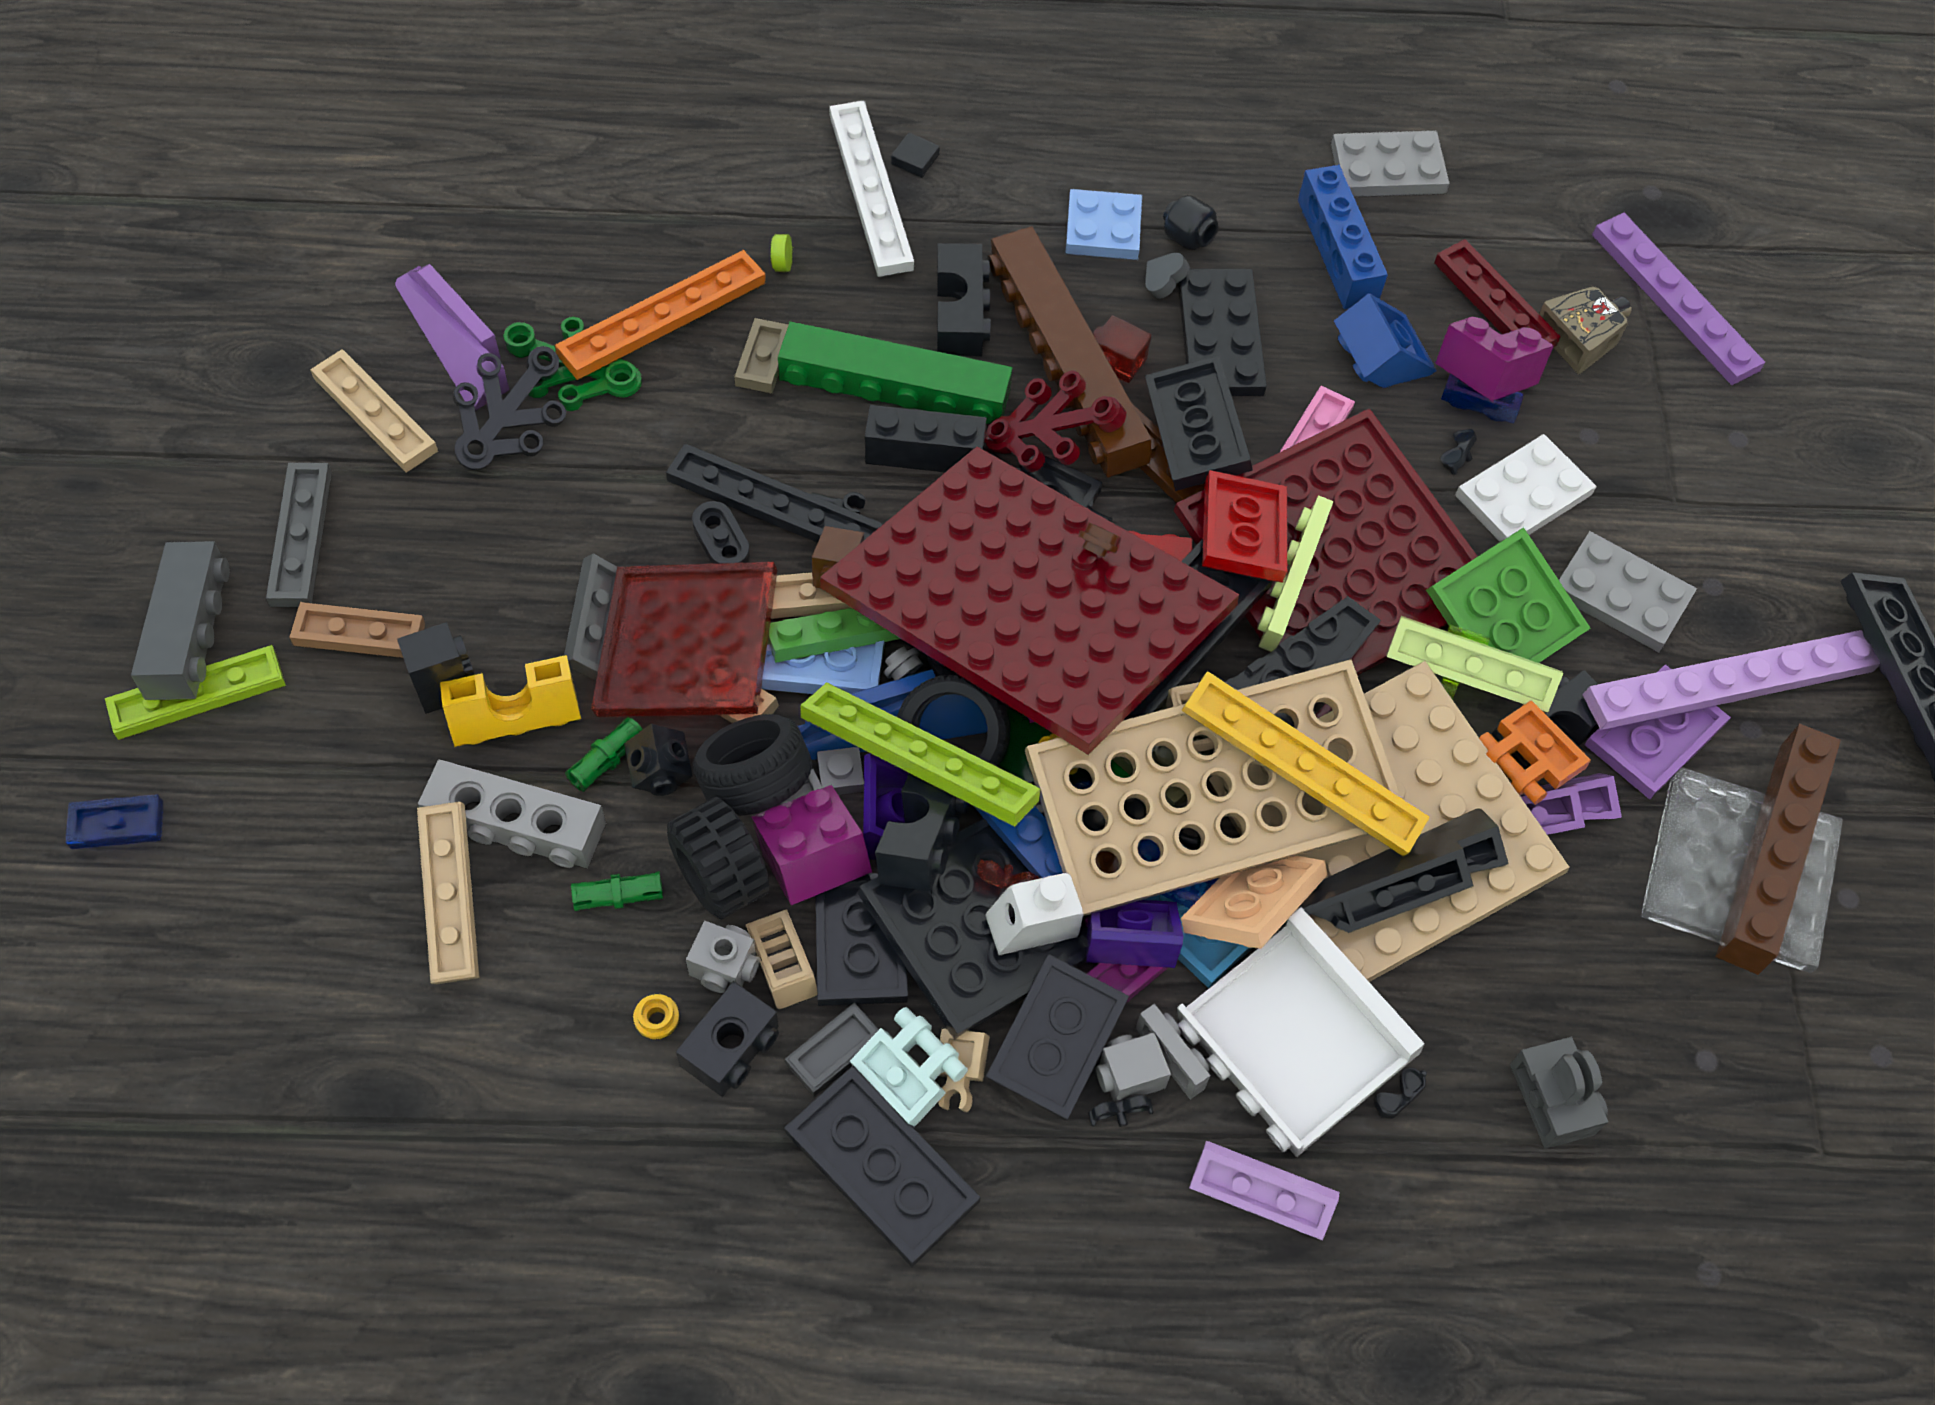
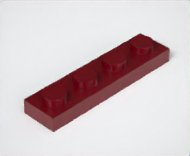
M1466 239L1437 253L1434 264L1502 334L1523 327L1531 328L1541 334V338L1554 345L1553 348L1557 346L1561 336Z

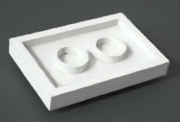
M1543 434L1459 486L1455 496L1501 542L1523 527L1528 535L1532 534L1590 497L1596 485Z

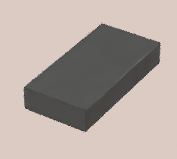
M853 1003L786 1057L785 1064L815 1097L853 1066L850 1060L879 1029Z

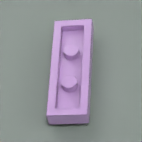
M1206 1141L1189 1187L1320 1240H1323L1339 1200L1338 1191L1209 1141Z

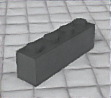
M215 541L165 542L131 672V677L145 700L196 699L199 684L205 680V658L208 648H211L214 644L213 625L215 616L221 613V591L223 583L229 580L230 575L228 560L222 557Z

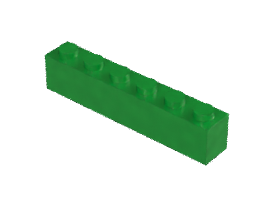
M791 321L778 354L779 380L797 386L805 385L824 389L830 393L858 396L869 401L887 402L907 409L915 408L932 412L986 417V424H991L997 418L1004 416L1011 390L1013 367Z

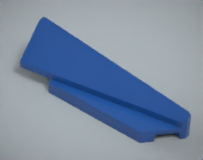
M933 669L858 691L852 693V695L897 717L903 701L910 692L921 683L936 676ZM955 694L941 696L932 701L923 712L919 725L920 729L940 739L988 732L986 718L980 707L971 699ZM806 720L805 724L798 726L810 753L811 760L817 759V752L857 747ZM859 748L860 752H866L865 750Z

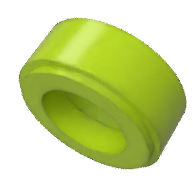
M775 234L772 238L771 264L775 272H790L792 241L789 234Z

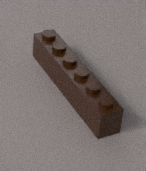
M1799 723L1780 746L1716 958L1759 975L1778 956L1834 766L1840 739Z

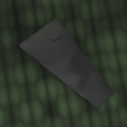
M1347 596L1311 621L1302 631L1288 637L1272 652L1263 658H1258L1248 665L1246 670L1234 678L1231 677L1225 683L1239 690L1351 660L1377 628L1381 620ZM1285 713L1275 714V716L1294 728V722L1289 715Z

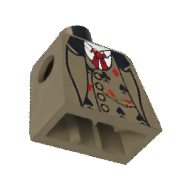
M1592 286L1544 302L1539 315L1561 336L1554 349L1577 374H1580L1618 344L1628 324L1626 317L1631 314L1632 310L1629 301L1625 297L1619 296L1610 301L1599 288Z

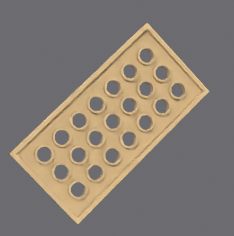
M1352 660L1237 690L1274 715L1277 713L1289 715L1294 722L1295 729L1327 750L1329 743L1337 742L1342 744L1348 752V759L1346 761L1348 764L1400 797ZM1323 702L1332 708L1334 713L1332 722L1327 723L1317 719L1313 711L1315 703ZM1185 704L1123 720L1089 755L1061 738L1030 745L1025 749L1035 786L1040 788L1041 805L1063 873H1069L1083 910V916L1370 834L1323 803L1320 815L1308 814L1302 806V797L1307 794L1306 792L1181 711ZM1196 735L1208 736L1214 744L1213 754L1208 756L1199 754L1193 747V737ZM1156 746L1169 748L1174 756L1173 764L1168 767L1156 764L1152 758V749ZM1115 757L1128 759L1133 766L1132 776L1128 778L1116 776L1111 770V760ZM1258 764L1265 768L1268 773L1266 785H1256L1249 780L1247 775L1249 765ZM1074 768H1083L1088 771L1092 778L1091 787L1087 789L1074 787L1069 780V772ZM1217 775L1226 781L1228 785L1226 796L1217 797L1208 791L1206 781L1209 776ZM1173 786L1181 788L1187 795V805L1183 808L1172 807L1166 800V789ZM1129 798L1140 799L1146 806L1145 818L1140 820L1130 818L1124 810L1125 800ZM1272 805L1279 809L1282 814L1280 826L1272 827L1263 821L1261 816L1263 806ZM1089 809L1101 812L1105 818L1104 829L1091 831L1086 828L1082 821L1083 812ZM1223 817H1234L1240 822L1242 833L1239 838H1229L1223 834L1220 828V822ZM1192 828L1199 833L1201 837L1199 849L1189 850L1180 843L1179 833L1181 829ZM1144 839L1154 841L1160 849L1159 859L1154 862L1142 859L1137 849L1139 841ZM1101 851L1112 852L1118 859V870L1111 874L1102 872L1096 865L1097 853Z

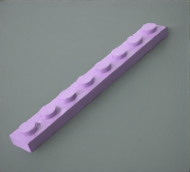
M1860 630L1588 687L1583 693V697L1600 730L1866 674L1877 669L1880 662L1872 646L1865 639L1863 631Z

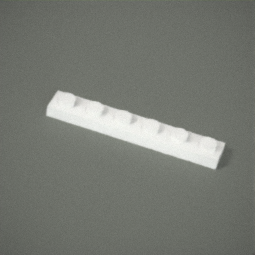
M858 101L830 106V119L878 277L914 271V259L865 102Z

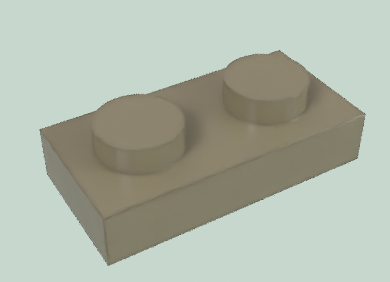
M754 319L735 374V386L773 393L779 375L778 354L788 324Z

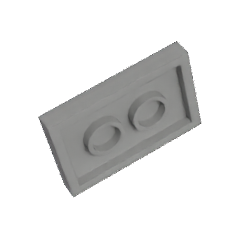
M1437 131L1333 134L1331 147L1335 165H1340L1354 197L1447 193L1449 179Z
M1589 531L1559 579L1578 609L1658 653L1666 643L1697 590L1696 587Z

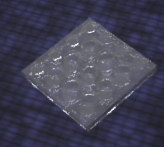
M1682 767L1670 779L1641 917L1720 943L1765 794ZM1823 812L1819 814L1778 956L1773 960L1775 962L1808 973L1814 972L1819 966L1843 823L1842 818Z

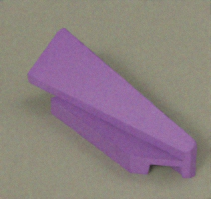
M430 264L422 268L418 266L397 278L395 286L455 386L468 382L477 388L478 398L474 405L475 410L486 404L482 377L477 373L476 365L479 357L485 353H493L501 359L495 335ZM484 361L481 364L485 371L492 372L496 369L495 364L491 361ZM501 364L498 377L501 394L509 391L504 367ZM460 391L465 401L473 399L469 391Z
M1597 773L1573 778L1556 790L1550 784L1541 785L1548 794L1536 805L1525 794L1520 795L1547 835L1585 827L1584 820L1616 819L1622 817L1615 779L1612 775Z

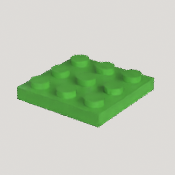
M1524 527L1426 589L1454 634L1540 663L1591 629Z

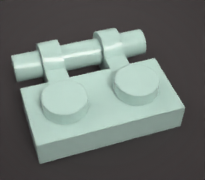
M904 1007L894 1017V1020L902 1028L899 1034L893 1038L887 1031L880 1028L850 1062L910 1125L915 1127L946 1094L934 1080L941 1073L945 1072L954 1082H957L965 1076L968 1069L958 1059L959 1053L949 1043L943 1044L931 1032L932 1026L923 1016L916 1017L907 1007ZM917 1044L930 1056L921 1066L908 1054L909 1050Z

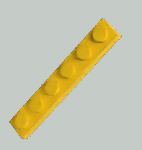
M1208 671L1181 710L1402 856L1410 852L1430 818Z

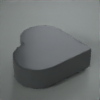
M1177 252L1147 261L1146 288L1154 298L1160 299L1170 295L1175 289L1176 283L1183 280L1190 269L1189 263L1181 253Z

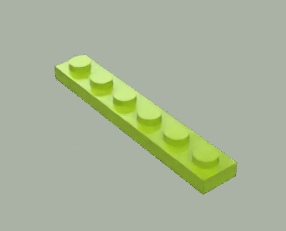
M827 682L801 704L802 719L1014 827L1039 802L1040 788Z

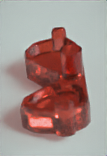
M980 860L977 868V874L982 880L1004 889L1017 883L1039 879V876L1031 872L1012 875L1013 866L1009 864L1005 865L1003 872L1000 866L993 861L984 862V860Z

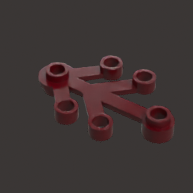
M1071 370L1061 377L1059 381L1061 390L1034 419L1025 421L1037 406L1046 403L1052 394L1051 388L1043 379L1036 378L1031 380L1025 388V395L1027 397L1011 415L999 417L988 426L985 432V443L994 452L1002 454L1012 452L1018 457V462L1026 471L1035 472L1043 466L1045 456L1035 445H1026L1022 438L1036 436L1052 450L1053 455L1061 464L1070 465L1078 459L1080 449L1072 439L1062 438L1055 431L1096 423L1102 431L1113 432L1123 425L1127 413L1116 398L1108 396L1096 399L1092 407L1060 413L1075 397L1080 396L1086 388L1084 378L1077 371Z

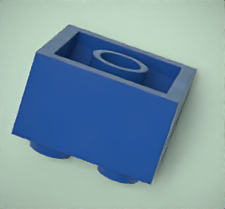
M1370 293L1334 320L1341 333L1338 336V340L1342 347L1352 354L1356 361L1353 364V368L1364 382L1371 381L1385 388L1430 376L1437 371L1406 314Z

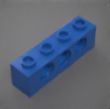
M1340 165L1305 170L1298 202L1343 308H1351L1368 293L1380 299L1388 274Z

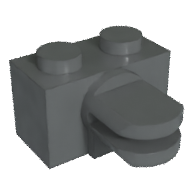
M1572 1037L1523 1049L1510 1063L1544 1149L1595 1136L1608 1123L1606 1102L1603 1096L1596 1092L1602 1085L1598 1064L1588 1050L1577 1049Z

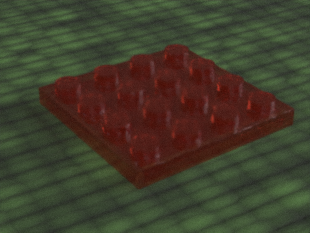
M774 562L617 567L591 707L596 717L758 714L778 572Z

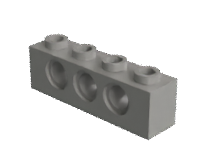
M438 759L418 802L419 807L460 801L465 805L471 802H479L478 806L474 809L465 810L468 837L481 844L489 845L493 841L507 845L509 849L523 856H532L535 853L549 857L553 863L566 868H572L574 865L588 869L606 825L602 806L599 804ZM509 814H520L514 821H502ZM548 826H561L560 829L554 833H543L544 829Z

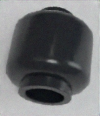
M1186 195L1177 201H1172L1164 211L1165 234L1186 249L1196 250L1200 247L1208 246L1218 232L1219 223L1217 222L1215 210L1194 196Z

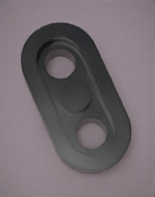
M708 501L699 505L692 515L693 528L713 567L723 573H736L744 569L750 560L749 543L731 510L725 504L717 501ZM712 524L719 525L714 529L708 528V526ZM728 554H734V555H736L735 557H732V558H725V557H724V556H726V555H728Z

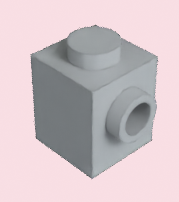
M1155 1032L1135 1039L1131 1035L1120 1036L1108 1042L1107 1047L1103 1048L1099 1062L1100 1065L1096 1066V1074L1101 1089L1104 1093L1110 1091L1114 1102L1135 1095H1147L1166 1088L1171 1073Z

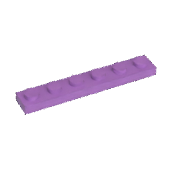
M1625 213L1596 225L1592 236L1731 386L1760 372L1765 361Z

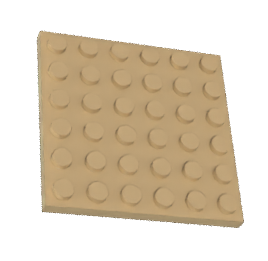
M1426 661L1364 693L1400 797L1430 817L1420 834L1474 809H1482L1499 827L1509 864L1470 873L1473 887L1350 933L1336 928L1327 920L1310 914L1311 919L1368 982L1564 875L1569 869V865L1501 768L1486 755L1488 752L1487 748ZM1331 711L1318 719L1322 722H1332L1334 713ZM1337 742L1329 743L1328 750L1346 762L1348 759L1346 748ZM1258 764L1248 766L1247 775L1249 780L1256 785H1266L1268 773L1265 768ZM1213 775L1207 780V784L1215 796L1223 797L1227 795L1228 785L1222 777ZM1309 794L1303 795L1302 806L1304 810L1310 815H1320L1322 803ZM1272 805L1262 807L1261 816L1263 821L1272 827L1280 826L1282 814L1279 809ZM1228 816L1241 836L1242 827L1240 822L1234 817ZM1366 835L1296 856L1325 860L1327 870L1325 878L1384 852L1390 849V847L1373 836Z

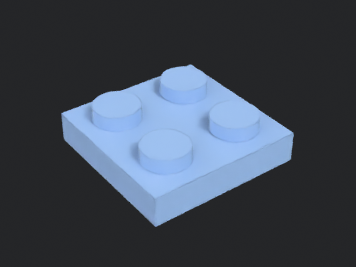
M1070 189L1066 254L1138 260L1142 195Z

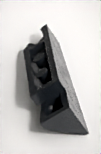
M1474 809L1420 834L1410 852L1405 856L1390 848L1325 878L1299 908L1302 907L1309 916L1312 914L1331 922L1336 928L1350 933L1473 887L1470 873L1509 864L1499 827L1482 809Z

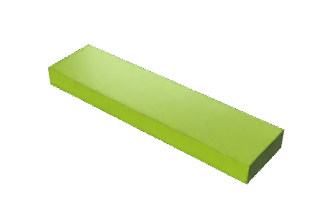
M273 645L207 665L206 677L199 684L196 699L145 700L140 690L135 688L107 697L105 702L113 733L119 740L286 686L276 651Z

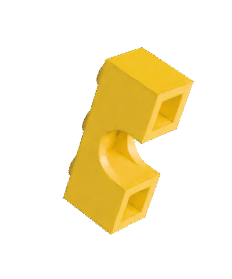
M567 655L525 664L527 684L523 690L511 696H499L492 693L485 684L483 673L440 682L442 707L454 747L466 744H479L489 739L507 735H520L530 730L548 726H561L571 721L580 720V710Z

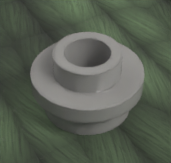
M905 647L896 650L885 661L888 665L884 671L885 676L898 680L913 675L923 665L922 661L918 658L920 652L916 648L908 651Z

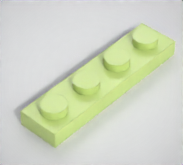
M1318 495L1312 509L1304 507L1295 530L1302 533L1298 542L1291 540L1288 546L1287 564L1289 567L1283 582L1275 581L1270 596L1277 599L1273 609L1266 606L1257 630L1264 633L1258 647L1272 652L1277 648L1285 633L1333 501Z
M1403 616L1400 617L1387 652V657L1412 666L1426 661L1435 674L1524 705L1532 700L1545 712H1549L1563 676V672L1555 668Z

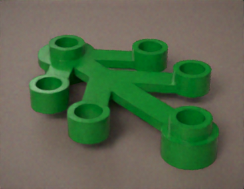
M568 317L561 323L564 339L585 330L583 321L578 317ZM513 323L504 331L506 348L516 357H527L533 349L540 346L549 347L555 351V346L537 340L533 328L527 323ZM571 328H577V329H578V330L573 331V332L568 331V330L571 329ZM539 356V358L550 361L546 356ZM621 357L608 364V366H604L586 375L597 380L579 386L572 384L563 386L558 392L559 402L564 405L567 411H575L582 406L583 400L605 393H610L615 397H628L640 389L642 384L641 374L632 363L624 361ZM559 359V365L563 367L558 368L556 374L551 379L539 380L538 383L542 384L534 387L529 396L532 398L544 397L548 393L549 387L572 381L576 378ZM568 396H576L572 400L565 399Z

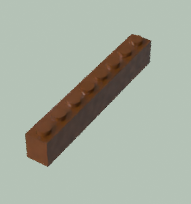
M1033 226L992 238V255L988 256L990 271L993 277L999 276L1005 300L1008 303L1013 302L1019 326L1027 328L1033 352L1036 355L1041 354L1048 380L1050 382L1055 380L1058 392L1061 390L1059 381L1068 371H1077L1086 381L1084 392L1080 396L1075 397L1065 409L1070 408L1071 411L1092 407L1096 399L1108 396L1116 398L1126 410L1125 422L1119 429L1113 432L1102 431L1096 423L1075 427L1077 434L1080 437L1085 436L1088 442V451L1092 462L1095 465L1100 464L1107 478L1150 464L1152 439Z

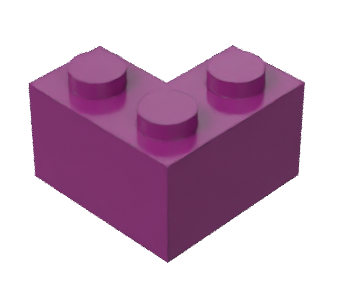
M1469 317L1449 324L1435 364L1489 400L1494 401L1537 385L1554 345L1541 338V334L1531 328L1523 327L1501 335L1490 328L1485 320Z

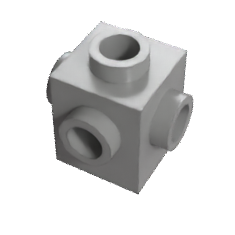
M704 920L686 958L689 976L701 980V984L711 991L724 993L733 981L741 987L745 981L750 983L757 972L760 957L756 956L754 939L745 930L733 925H727L724 928Z

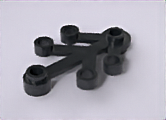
M540 346L530 352L526 362V372L504 400H502L498 377L501 369L499 357L493 353H485L479 357L476 370L479 376L482 377L489 419L480 430L474 408L478 398L477 388L468 382H463L456 386L453 400L459 407L463 434L457 439L454 452L456 459L462 466L470 470H481L486 468L495 456L521 453L526 456H535L541 451L543 438L535 430H527L522 433L520 438L494 440V438L502 428L539 424L556 427L563 422L566 416V409L559 401H549L542 408L517 410L539 380H549L556 374L559 367V357L553 349ZM546 356L550 359L551 364L549 366H542L538 363L537 357ZM484 361H491L495 364L496 369L488 372L482 368L481 364ZM462 390H467L472 394L473 399L463 401L459 398L458 393ZM550 408H555L559 411L560 418L551 419L546 411ZM528 437L535 439L538 447L535 449L527 448L524 444V439ZM474 443L478 444L483 452L479 455H473L468 451V446Z

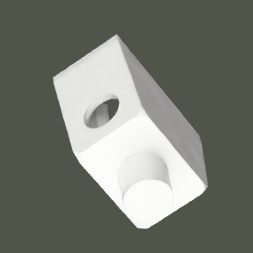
M1062 873L1017 883L1008 887L987 911L986 918L998 955H1003L1078 937L1083 910L1070 874ZM1012 917H1015L1014 924L1010 920Z

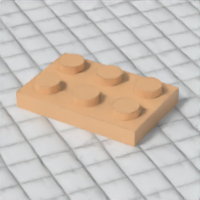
M1293 856L1220 877L1181 917L1184 933L1261 949L1327 876L1325 860Z

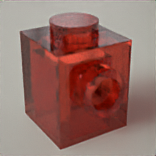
M1112 315L1104 327L1098 326L1095 329L1093 335L1117 378L1130 383L1148 358L1152 335Z

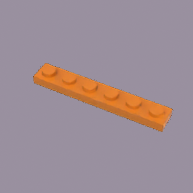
M742 250L555 345V352L573 376L579 380L765 284V273Z

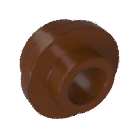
M1090 522L1086 530H1081L1078 535L1085 539L1083 548L1102 557H1105L1108 551L1116 553L1118 547L1115 545L1119 536Z

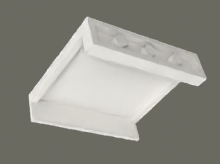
M1302 907L1288 918L1286 926L1270 938L1261 949L1258 948L1187 1007L1183 1003L1177 1007L1178 1019L1181 1021L1178 1023V1026L1184 1038L1192 1046H1195L1198 1042L1210 1055L1206 1062L1213 1072L1222 1081L1229 1077L1240 1090L1236 1097L1242 1106L1252 1116L1259 1113L1269 1124L1270 1127L1266 1132L1275 1145L1283 1152L1290 1149L1296 1157L1421 1053L1424 1042Z

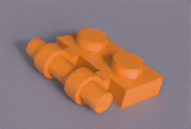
M1532 700L1500 721L1497 730L1504 739L1498 742L1489 732L1479 737L1488 750L1486 755L1494 763L1496 762L1501 770L1510 778L1511 784L1519 795L1525 794L1535 805L1541 802L1548 794L1537 783L1544 778L1556 790L1584 771L1591 761ZM1518 751L1531 766L1524 769L1511 754Z

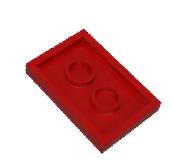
M1209 470L1205 480L1202 566L1282 583L1287 573V486Z

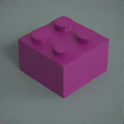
M832 785L813 790L807 795L782 805L774 806L751 817L762 855L790 905L872 872L863 833Z

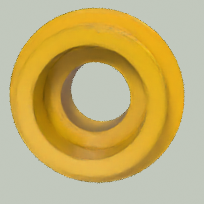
M653 994L643 998L634 1010L633 1019L635 1027L640 1034L649 1039L667 1037L676 1029L679 1023V1011L676 1003L668 996L662 994ZM660 1012L665 1015L664 1020L659 1024L649 1022V1018L653 1013Z

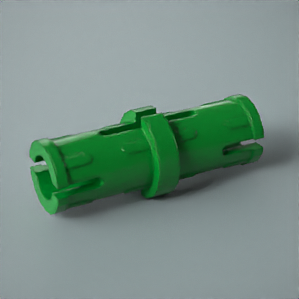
M625 718L603 740L597 739L590 745L591 750L565 771L567 779L579 791L584 792L608 769L614 770L621 763L620 758L626 754L624 743L642 731V727L634 719Z
M660 872L627 877L613 874L611 879L571 883L574 910L580 911L613 905L615 909L624 908V904L662 900L663 889Z

